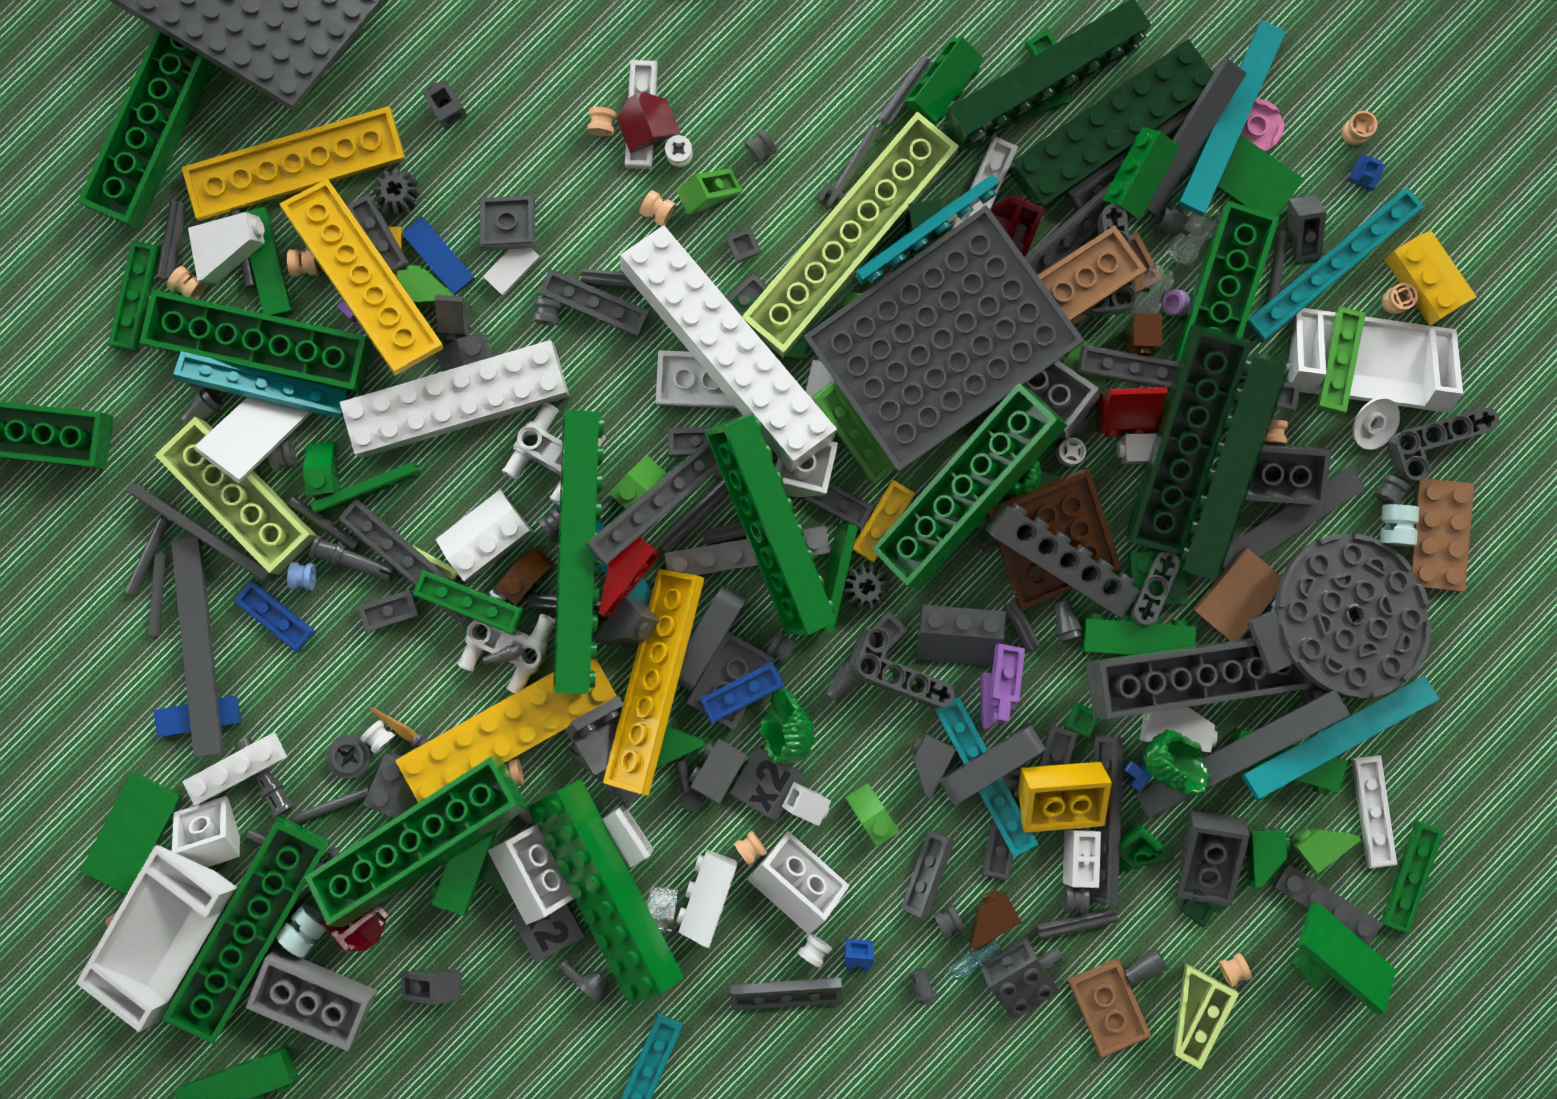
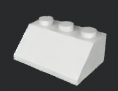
M500 489L436 538V541L449 563L463 581L470 582L534 532Z
M537 824L488 850L526 925L546 917L575 899L572 897L562 873L558 870L549 848L545 845L544 838Z
M789 831L783 835L747 879L808 935L828 918L850 886Z
M706 850L705 856H698L694 871L699 872L696 882L690 881L685 897L690 898L687 909L681 907L676 921L677 924L681 925L679 933L709 948L738 860L710 850Z

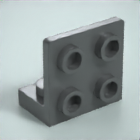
M619 696L572 720L565 729L593 776L600 774L607 768L620 718L618 712L624 705Z
M1027 937L979 965L990 990L1013 1019L1025 1014L1060 992L1056 983L1040 963Z

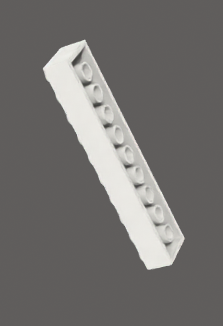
M664 225L620 255L621 271L743 416L754 414L762 426L764 441L790 472L833 441L837 428Z

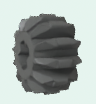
M394 168L393 175H390L388 171H384L383 174L386 177L384 180L376 178V183L381 187L373 189V193L378 196L375 200L379 206L383 205V210L386 213L393 210L396 216L400 215L401 208L406 213H410L411 210L408 205L411 203L417 206L418 201L414 197L421 195V191L415 188L418 185V181L416 178H411V174L408 171H404L401 174L398 168ZM396 188H399L401 192L398 196H395L394 193Z
M862 564L859 566L861 575H858L854 569L849 571L855 580L846 578L845 584L852 585V588L845 589L843 592L844 594H854L848 600L849 604L854 603L856 599L860 600L857 609L862 610L864 601H867L868 609L873 610V599L881 606L883 601L878 595H889L888 591L881 590L882 586L889 585V581H879V578L885 574L884 571H880L876 576L873 575L875 565H871L869 572L866 573L865 566ZM866 580L872 582L870 586L873 585L874 589L873 592L869 591L864 595L861 593L863 589L859 590V584H864Z

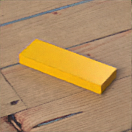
M892 480L856 539L853 551L874 563L878 555L872 550L873 546L904 513L916 493Z

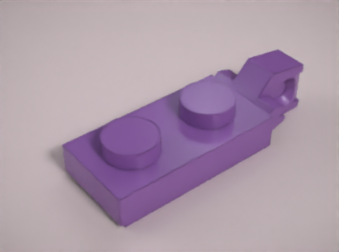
M1004 644L995 645L989 695L990 706L994 707L993 722H1009L1010 710H1015L1016 703H1019L1025 648Z

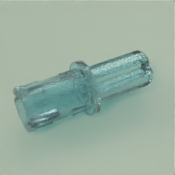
M993 939L976 950L969 949V954L950 966L949 970L956 980H961L976 968H983L984 963L1002 952L1001 947Z

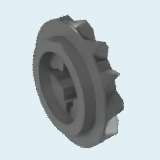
M351 734L336 738L327 750V763L330 770L335 775L345 779L355 778L364 773L369 768L372 758L369 745L363 743L360 737ZM355 748L353 756L357 761H349L343 766L346 757L341 751L349 752Z

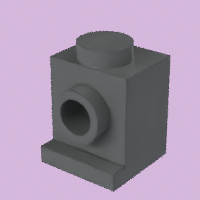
M446 80L442 83L436 82L428 87L427 92L423 94L444 129L467 116V113ZM445 101L450 102V103H448L447 105H445V106H443V107L441 108V105H442L443 102H445Z

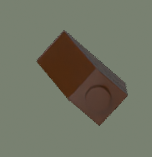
M1134 313L1123 329L1128 353H1137L1138 355L1151 357L1162 347V314Z
M533 547L511 567L495 589L516 606H521L555 564Z
M994 889L982 896L983 901L978 903L969 937V943L974 950L1022 923L1003 890L997 892Z

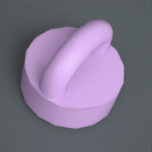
M1169 290L1164 295L1162 301L1164 312L1169 316H1185L1190 307L1189 295L1183 290Z

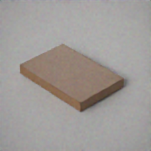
M1244 547L1192 610L1228 641L1240 640L1249 629L1247 622L1259 617L1275 598L1281 576L1249 548Z
M1118 958L1067 979L1101 1058L1152 1037Z

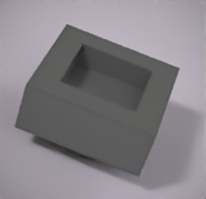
M751 226L726 237L736 264L761 254Z

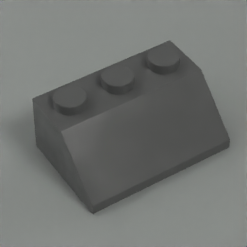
M1265 443L1246 500L1325 506L1332 451L1322 447Z
M920 605L916 660L993 666L995 645L1003 644L1006 612Z

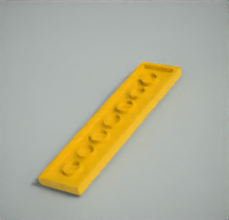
M388 106L181 168L195 217L201 221L228 213L232 209H242L306 190L326 179L333 182L406 160L392 110Z
M328 179L280 203L282 211L395 376L443 349L439 338Z
M658 569L648 608L658 618L659 622L645 642L638 645L624 705L603 780L604 784L649 796L704 582L703 577Z
M597 659L591 660L590 670L595 671L596 677L595 688H590V694L555 693L553 691V672L396 759L395 761L418 803L490 756L500 759L505 763L566 729L572 720L616 697L617 695Z

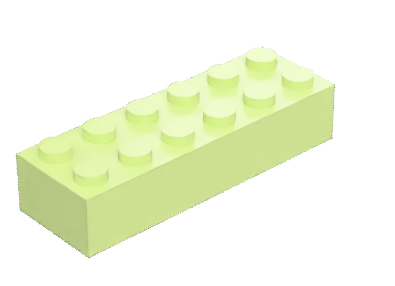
M194 417L155 456L269 573L280 574L314 541L317 535L254 470L238 484L196 452L195 446L213 428L206 421Z

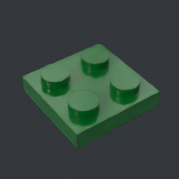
M1163 550L1128 553L1130 577L1135 580L1132 585L1138 590H1141L1154 558ZM1179 554L1176 555L1180 560V567L1164 605L1189 603L1186 571H1183L1185 563L1181 562L1182 555ZM1168 558L1160 561L1163 564V568L1158 574L1159 576L1163 577L1165 571L1173 567L1169 565L1170 560ZM1155 581L1149 583V592L1154 596H1160L1163 592L1162 585ZM1148 601L1146 606H1150L1153 603L1157 605L1158 603Z

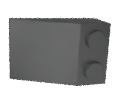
M394 752L384 755L363 806L396 818L418 804L415 795L395 761L402 757L401 755Z
M1194 810L1189 811L1182 847L1177 898L1189 900L1194 897L1197 898L1196 901L1205 902L1204 900H1207L1214 904L1232 906L1250 836L1245 818ZM1198 889L1206 896H1198L1193 893Z

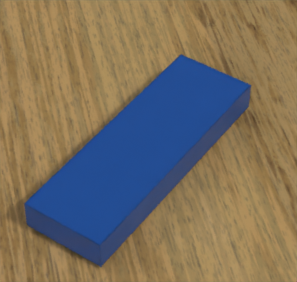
M420 217L402 232V235L454 296L475 280L473 275L423 217Z
M250 580L234 600L238 606L295 652H300L316 632V630L254 580Z
M772 661L700 698L699 701L712 724L785 685Z
M238 696L218 698L221 726L242 722ZM188 704L153 710L158 737L191 731Z

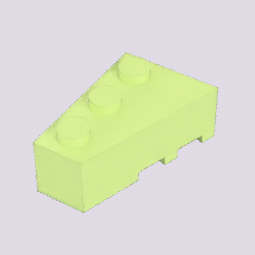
M1186 963L1184 965L1173 1052L1175 1056L1202 1069L1239 993L1235 989Z

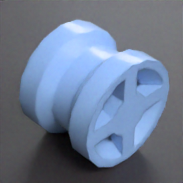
M291 562L287 573L289 589L304 587L305 590H313L317 576L316 565L314 563H307L304 566L298 562Z

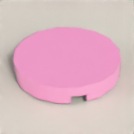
M1256 99L1241 131V135L1265 152L1274 147L1282 137L1284 130V121L1279 114V109L1267 100Z

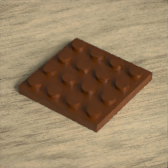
M1081 469L1005 501L1011 507L1016 503L1027 510L1026 517L1032 521L1038 517L1050 525L1048 531L1054 535L1059 531L1071 539L1069 544L1074 548H1077L1080 544L1093 554L1090 558L1096 562L1100 558L1114 567L1112 572L1121 569L1089 469ZM1002 503L988 511L987 517L989 522ZM1026 525L1018 529L1017 536L1025 532ZM995 538L1016 601L1021 610L1074 589ZM1047 539L1039 544V550L1046 546ZM1069 553L1061 557L1060 563L1068 559ZM1090 567L1083 570L1082 577L1088 574Z

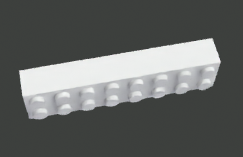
M549 340L340 402L354 454L364 458L543 405L544 402L550 403L570 396L555 345Z

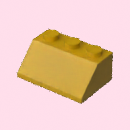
M1431 230L1415 237L1384 259L1400 283H1409L1415 287L1418 293L1415 305L1429 326L1477 297Z
M1091 762L1021 768L1018 793L1024 833L1104 826L1112 782L1102 763Z

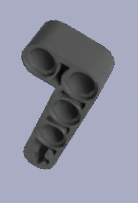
M1116 204L1106 206L1097 219L1098 235L1114 226L1112 220L1107 219L1108 215H1111L1112 219H1117L1114 225L1130 246L1125 209ZM1135 280L1101 301L1099 308L1092 307L1084 312V314L1089 317L1125 313L1136 301ZM1116 294L1125 295L1127 305L1119 304L1115 298Z
M1482 408L1394 434L1389 439L1387 446L1397 478L1406 483L1424 479L1429 472V464L1425 455L1426 450L1495 430L1500 421L1498 413L1491 408ZM1479 419L1484 420L1485 424H1480L1473 427V421ZM1453 423H1456L1459 426V435H1456L1453 432ZM1427 430L1431 431L1434 435L1432 443L1426 438ZM1401 437L1405 438L1408 442L1407 450L1400 446ZM1410 463L1416 468L1415 476L1408 472V465Z
M726 584L721 587L687 644L677 683L679 686L689 692L693 690L734 620L747 602L748 597Z
M876 627L859 633L848 666L849 672L854 678L929 707H946L953 702L955 693L950 684L884 659L890 640L888 633L884 629ZM871 634H874L877 638L875 647H872L869 642ZM862 660H865L869 666L866 674L861 670ZM888 669L891 670V672L893 673V680L891 683H889L885 677L886 671ZM912 679H915L917 682V690L915 692L910 687ZM937 690V694L940 695V699L938 695L928 692Z
M1027 723L1012 732L1002 742L942 778L939 783L952 804L956 805L1037 756L1046 748L1032 725Z

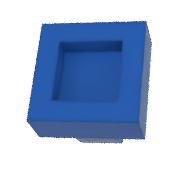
M1360 154L1347 181L1373 191L1379 182L1386 164L1381 163L1382 161L1372 156L1368 157Z
M1127 760L1123 766V771L1131 776L1127 784L1141 792L1152 777L1147 772L1145 762L1142 761L1137 766L1132 761Z
M846 939L844 966H846L847 971H852V966L862 967V972L864 973L868 972L869 968H872L873 941Z

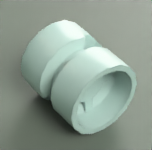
M1397 504L1382 505L1381 520L1385 523V526L1381 528L1380 541L1391 546H1417L1418 530L1414 528V525L1419 522V507Z
M302 904L292 915V922H286L276 935L279 943L290 953L298 957H304L313 947V939H319L326 931L321 924L324 920L323 915L307 904Z

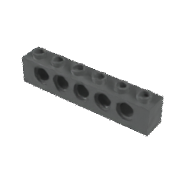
M1002 502L984 530L1120 618L1124 616L1140 593V590L1132 585L1135 582L1134 579L1123 572L1116 575L1112 572L1114 567L1101 558L1098 562L1091 559L1092 552L1080 544L1077 548H1074L1069 544L1071 542L1069 537L1059 531L1054 535L1048 531L1050 525L1038 517L1032 521L1026 517L1028 511L1018 504L1014 503L1011 507ZM1026 525L1025 532L1017 536L1018 529ZM1047 539L1046 546L1039 550V544ZM1069 553L1068 559L1060 563L1061 557ZM1090 567L1088 574L1082 577L1083 570ZM1111 580L1109 587L1103 590L1104 584Z

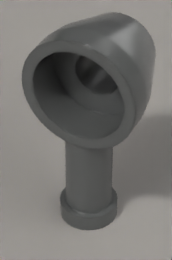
M566 959L557 968L559 973L562 972L595 1002L600 1000L607 981L597 972L592 971L588 975L583 976Z

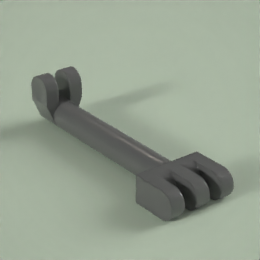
M869 124L864 133L865 137L835 186L833 187L826 183L817 197L818 201L822 202L827 194L831 195L826 203V206L831 208L836 199L841 201L846 194L843 192L874 141L878 143L883 136V132L875 125Z

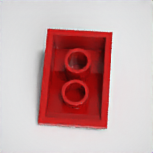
M1167 387L1110 389L1096 402L1097 433H1105V437H1120L1121 432L1148 434V431L1156 429L1167 396Z
M640 536L609 562L599 613L602 616L610 617L622 598L629 596L662 554Z

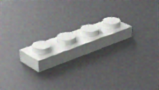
M272 733L182 782L194 806L280 762L287 758V755L276 733Z

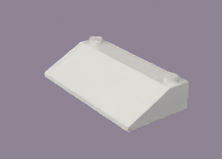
M1303 308L1293 318L1288 361L1291 363L1288 372V382L1301 384L1300 392L1319 395L1321 383L1326 376V357L1335 312ZM1365 317L1349 399L1369 402L1373 399L1384 397L1394 401L1397 406L1450 413L1463 394L1457 330Z
M159 845L155 846L76 984L138 1032L159 1023L237 887L217 872Z

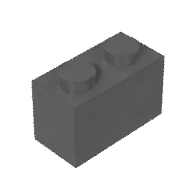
M720 739L717 740L715 745L711 742L709 743L702 755L706 759L702 768L696 766L688 779L692 783L691 791L717 806L720 804L747 757L746 754Z

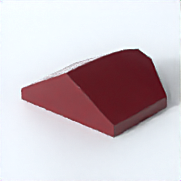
M646 92L637 93L629 97L617 117V122L630 153L680 134L667 99Z
M1010 195L993 205L991 212L1025 258L1046 208Z
M379 904L345 927L328 926L325 919L321 924L344 952L367 951L380 940L388 914Z

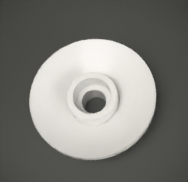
M1380 397L1369 401L1361 408L1354 420L1352 429L1353 438L1360 447L1369 450L1377 449L1389 441L1395 434L1400 422V411L1397 404L1389 398Z

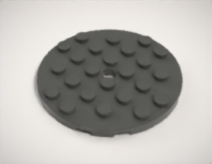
M1335 534L1305 546L1288 563L1278 584L1275 612L1281 624L1285 646L1294 665L1312 683L1328 692L1336 690L1338 695L1342 697L1361 699L1394 691L1402 683L1410 680L1417 672L1427 654L1431 639L1432 622L1428 621L1427 605L1430 604L1423 584L1418 583L1411 572L1412 566L1402 555L1389 545L1366 535ZM1351 608L1357 611V622H1352L1348 610Z

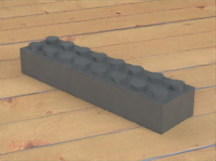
M1254 638L1086 662L1094 718L1111 719L1311 688V681L1294 664L1273 674L1267 673Z

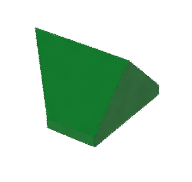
M1133 823L1120 838L1119 866L1126 873L1131 871V869L1175 860L1157 839L1136 823Z

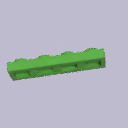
M1340 306L1336 309L1326 357V376L1321 383L1316 409L1341 416L1347 412L1366 313Z
M831 381L811 397L837 428V436L870 483L875 485L895 468L835 381Z

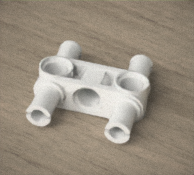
M544 402L534 421H530L519 431L517 441L513 445L514 453L505 468H503V473L517 480L527 461L534 460L561 477L562 441L547 431L554 417L559 412L556 407ZM533 435L538 438L537 443L533 446H526L523 443L524 439L528 436ZM604 435L602 436V438L598 439L599 447L601 446L602 442L606 439ZM561 480L553 494L549 497L550 500L560 505Z
M490 591L489 596L504 602L507 599L498 591ZM540 614L532 635H527L517 630L515 636L473 620L467 628V636L465 638L467 645L457 665L465 670L474 671L482 650L493 654L507 646L521 645L523 655L508 661L515 664L516 669L506 688L513 693H517L525 688L531 674H535L538 671L541 662L545 659L548 649L546 641L556 620L548 615ZM478 624H482L487 628V637H482L478 634ZM527 648H531L536 651V661H532L527 658Z

